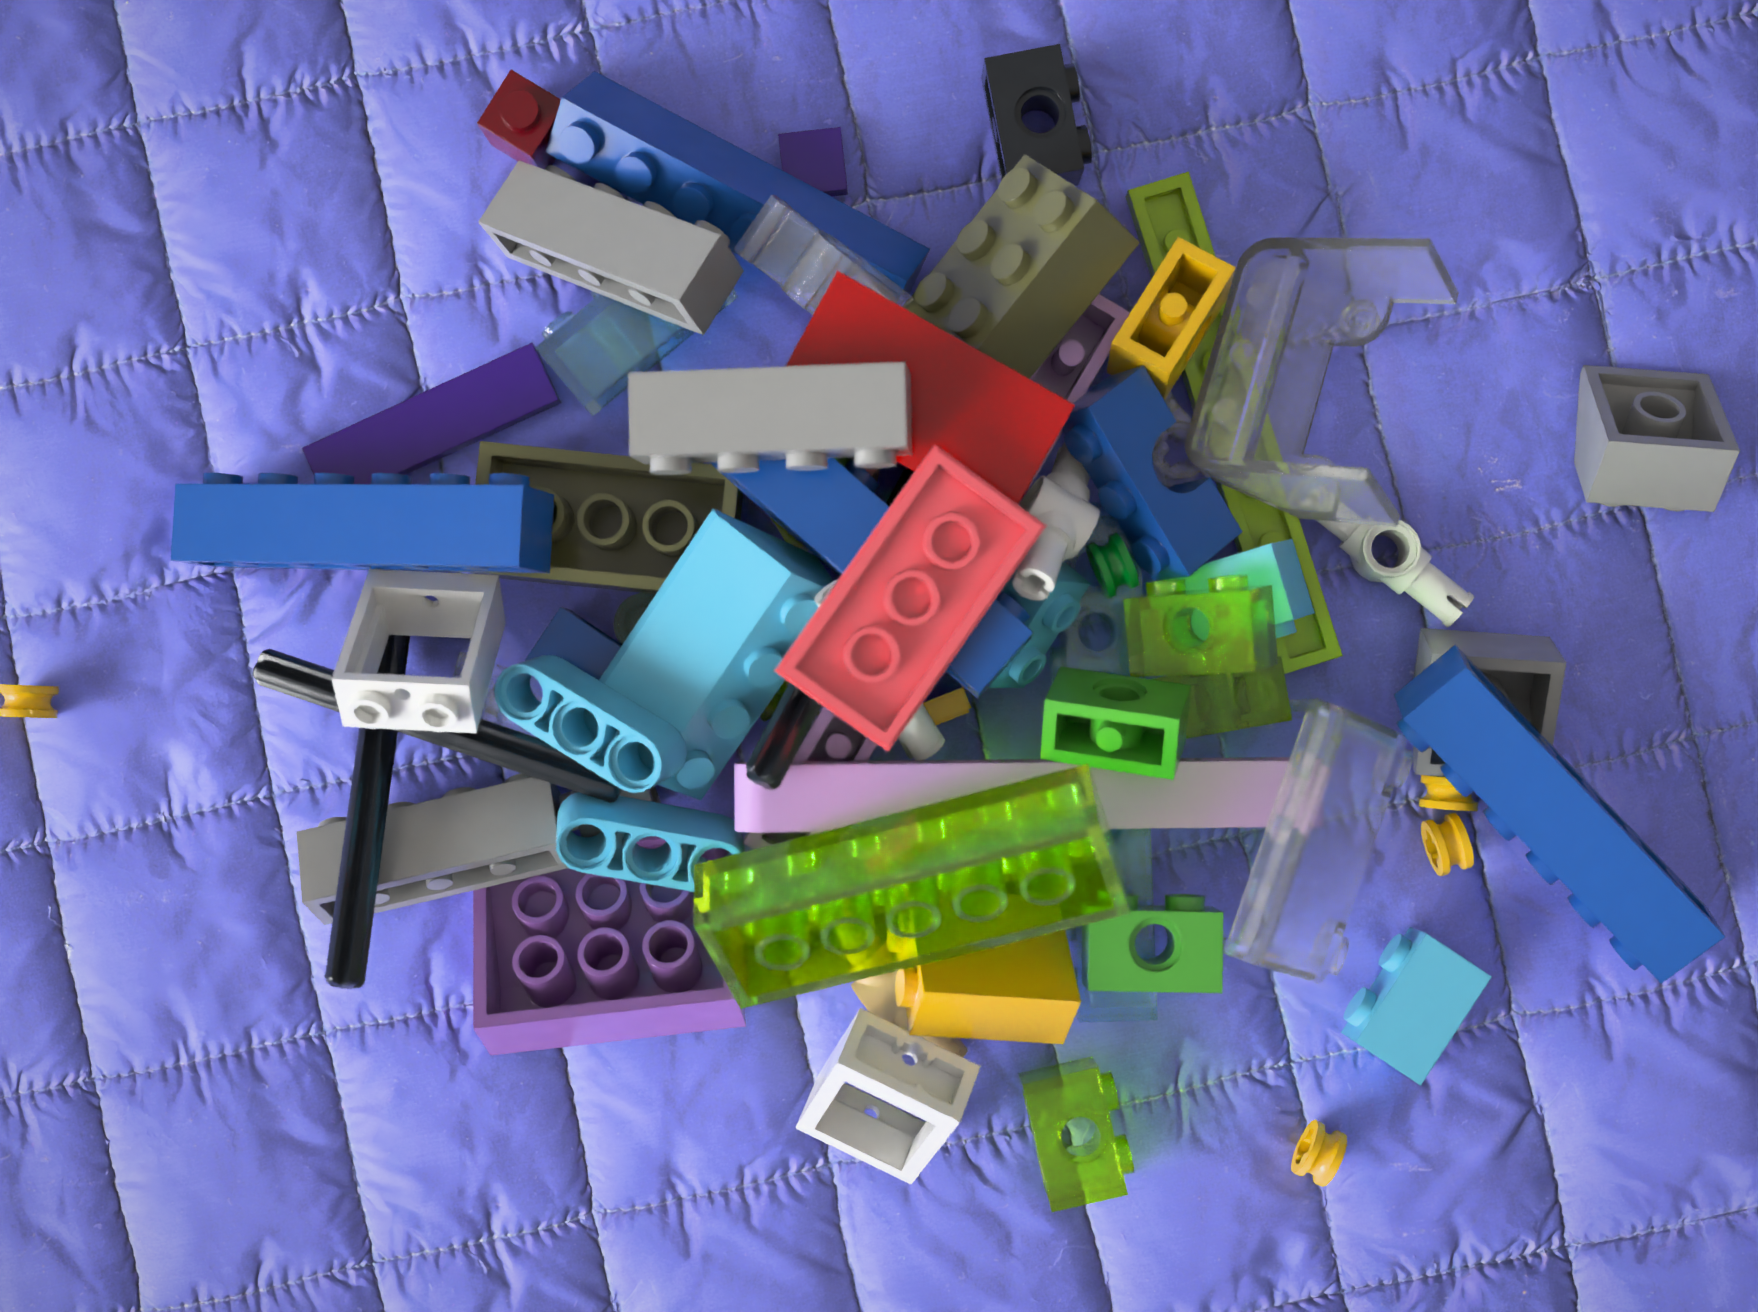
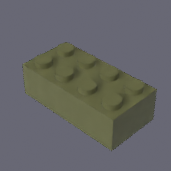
M1024 154L1016 166L1003 177L997 190L973 220L960 231L957 240L931 273L921 280L915 293L903 308L1030 379L1140 242L1097 199Z
M480 441L475 485H489V474H519L530 477L529 487L554 494L550 573H470L499 575L501 579L656 594L712 509L741 521L743 492L711 464L691 463V473L657 475L650 473V464H643L631 456Z

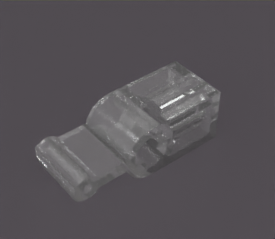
M776 195L770 196L733 249L742 258L755 265L777 282L791 299L812 315L816 311L837 270L905 309L915 299L845 244L818 229Z

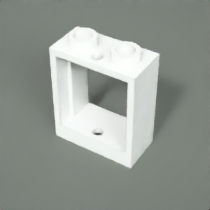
M369 569L332 677L343 727L477 733L506 623L499 575ZM426 596H434L438 600L432 601L427 599ZM389 635L471 639L460 678L377 674Z
M860 1008L818 1074L795 1128L912 1184L960 1123L981 1066L920 1036L909 1035V1031ZM902 1055L912 1056L915 1060V1065H907L903 1061ZM844 1082H847V1083H849V1084H852V1085H854V1086H856V1087H858V1088H860V1089H862V1090H864V1091H866V1092H868V1093H870V1094H872V1095H874V1096H876V1097H878V1098H880V1099H882V1100H884V1101H887V1102H889V1103H891V1104H893V1105H895V1106H897V1107H899V1108H901V1109H903V1110H905V1111H907V1112H909V1113H911V1114H913V1115H915V1116H917V1117H919V1118H921V1119H924V1120H926V1122H924V1121H922V1120H920V1119H918V1118H916V1117H913V1116H911V1115H909V1114H907V1113H905V1112H903V1111H901V1110H899V1109H897V1108H895V1107H893V1106H891V1105H889V1104H887V1103H885V1102H883V1101H881V1100H878V1099H876V1098H874V1097H872V1096H870V1095H868V1094H866V1093H864V1092H862V1091H860V1090H858V1089H856V1088H854V1087H852V1086H850V1085H848V1084H846V1083H844ZM865 1109L874 1110L877 1114V1119L864 1112Z

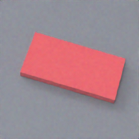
M934 445L774 669V672L889 752L1046 528V525L944 450Z

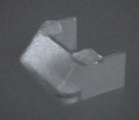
M1274 237L1254 243L1242 254L1235 270L1185 440L1186 454L1202 475L1298 518L1397 527L1400 514L1368 468L1336 466L1330 459L1320 455L1304 454L1333 346L1356 347L1375 340L1387 327L1394 303L1456 304L1459 292L1431 239Z
M1319 698L1284 700L1281 713L1299 718L1303 722L1230 934L1223 932V952L1230 957L1256 966L1321 984L1328 973L1334 976L1338 975L1345 962L1349 939L1343 937L1391 793L1394 787L1400 788L1405 783L1412 766L1413 751L1405 749L1406 737L1403 733L1347 708Z

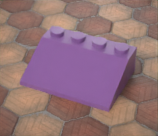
M648 836L637 842L639 846L646 849H655L666 843L664 839L657 836ZM712 848L701 856L709 860H719L725 858L730 852L723 848ZM571 868L473 890V1029L490 1056L746 1026L742 963L734 890L723 895H708L583 873Z

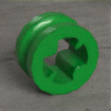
M1117 532L1108 536V542L1104 546H1098L1095 542L1085 546L1093 573L1107 599L1116 596L1118 587L1122 585L1128 586L1130 589L1140 586L1132 558Z

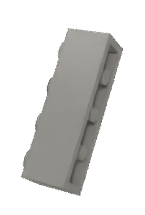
M519 160L478 221L506 257L702 335L706 333L744 272L728 247L730 244L729 238L714 225L702 220L696 221L694 225L677 219L667 209L654 202L647 201L643 206L626 200L613 188L602 183H596L594 187L577 182L567 172L553 165H548L544 170Z
M905 362L628 373L629 456L643 464H650L651 474L691 473V463L718 462V471L755 472L759 471V460L786 459V469L822 470L828 468L827 458L855 457V467L887 468L896 466V456L913 455L911 373Z
M520 773L509 777L505 783L481 789L470 787L456 788L446 792L442 798L416 804L411 802L389 804L374 914L569 868L560 860L556 851L557 815L560 808L559 795L561 794L556 784ZM347 817L328 818L320 822L318 827L296 832L302 903L323 925L332 924Z

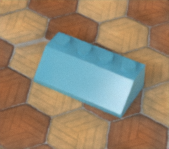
M712 509L599 679L600 682L668 722L681 733L686 743L687 756L685 764L678 774L657 785L698 800L703 799L785 681L783 677L774 672V669L818 609L814 599L817 593L828 584L834 582L820 560L813 554L715 509ZM585 709V724L588 730L597 736L599 730L598 722L595 716ZM640 743L638 748L639 757L646 767L653 770L655 766L654 756L645 744Z

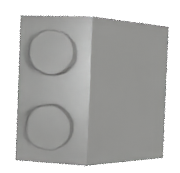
M1583 365L1579 378L1574 465L1586 502L1600 503L1611 507L1629 505L1664 508L1670 511L1696 510L1714 512L1740 449L1709 374Z
M1420 628L1414 678L1451 647L1456 645L1553 746L1566 662L1550 637ZM1413 746V770L1415 775L1445 777L1440 769V766L1445 761L1431 747L1422 753Z

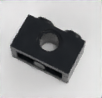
M1060 44L984 58L981 79L1001 180L1016 166L1025 154L1074 186H1078L1084 171V164L1092 162L1091 144L1086 125L1076 126L1072 103L1079 102L1080 100L1079 82L1075 65L1073 63L1064 65ZM1040 110L1047 113L1053 119L1055 127L1045 133H1036L1024 125L1021 117L1029 111Z

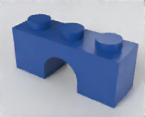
M1144 365L1108 376L1073 403L1075 406L1061 429L1064 433L1065 445L1070 454L1082 463L1098 489L1101 505L1109 515L1117 520L1132 545L1131 550L1134 559L1143 570L1150 574L1153 581L1190 576L1242 533L1240 526L1210 477L1175 484L1168 489L1156 476L1152 462L1154 445L1159 436L1177 421Z

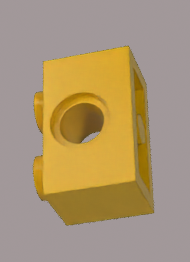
M1177 237L1111 342L1107 373L1114 375L1144 365L1165 400L1227 301L1236 267Z

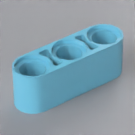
M542 655L517 663L503 670L496 680L494 688L495 701L501 713L515 724L620 789L631 793L643 792L678 774L685 764L687 756L686 743L681 733L675 727L563 658L555 655ZM531 676H534L542 687V702L531 691ZM585 709L589 710L598 722L599 730L597 736L591 733L585 724ZM640 743L645 744L654 756L655 766L653 770L646 767L639 757L638 748Z
M579 792L568 796L558 810L556 851L560 860L573 870L708 895H723L735 890L742 883L746 875L747 861L742 832L735 831V821L722 814L619 796L615 802L609 803ZM582 824H591L598 827L601 832L592 837H581L575 835L571 830ZM648 836H657L666 841L662 846L655 849H646L637 844L639 840ZM712 848H723L730 852L725 858L719 860H709L701 856Z

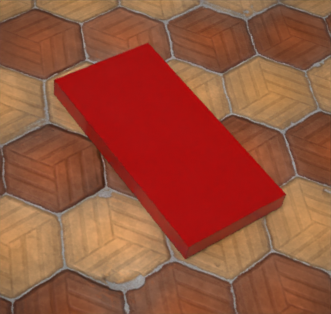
M837 270L785 367L905 362L911 373L913 455L896 456V461L915 471L929 450L934 445H937L1009 499L1019 504L1075 404Z

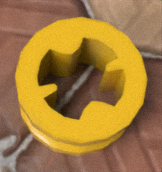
M0 684V693L5 697L4 705L0 707L1 717L57 718L58 710L52 708L51 699L59 694V686Z
M1421 775L1420 783L1427 787V793L1423 798H1419V807L1478 811V802L1473 800L1472 795L1464 797L1446 777Z
M1456 813L1446 814L1444 821L1440 824H1436L1432 819L1422 821L1421 835L1430 864L1438 876L1448 875L1453 865H1458L1464 870L1472 868L1474 864L1472 845L1466 828Z
M1316 1119L1311 1121L1296 1145L1291 1162V1171L1299 1176H1303L1307 1172L1311 1173L1315 1184L1321 1187L1327 1186L1337 1173L1343 1160L1347 1146V1135L1339 1130L1329 1134L1325 1131V1124Z

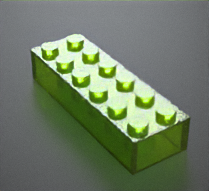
M1089 764L694 865V928L740 1009L1131 914L1119 853Z

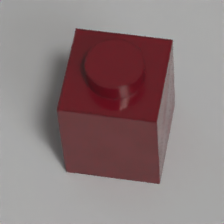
M510 69L477 122V125L489 143L496 149L516 161L520 160L545 170L548 165H553L556 160L555 157L546 153V148L561 99Z

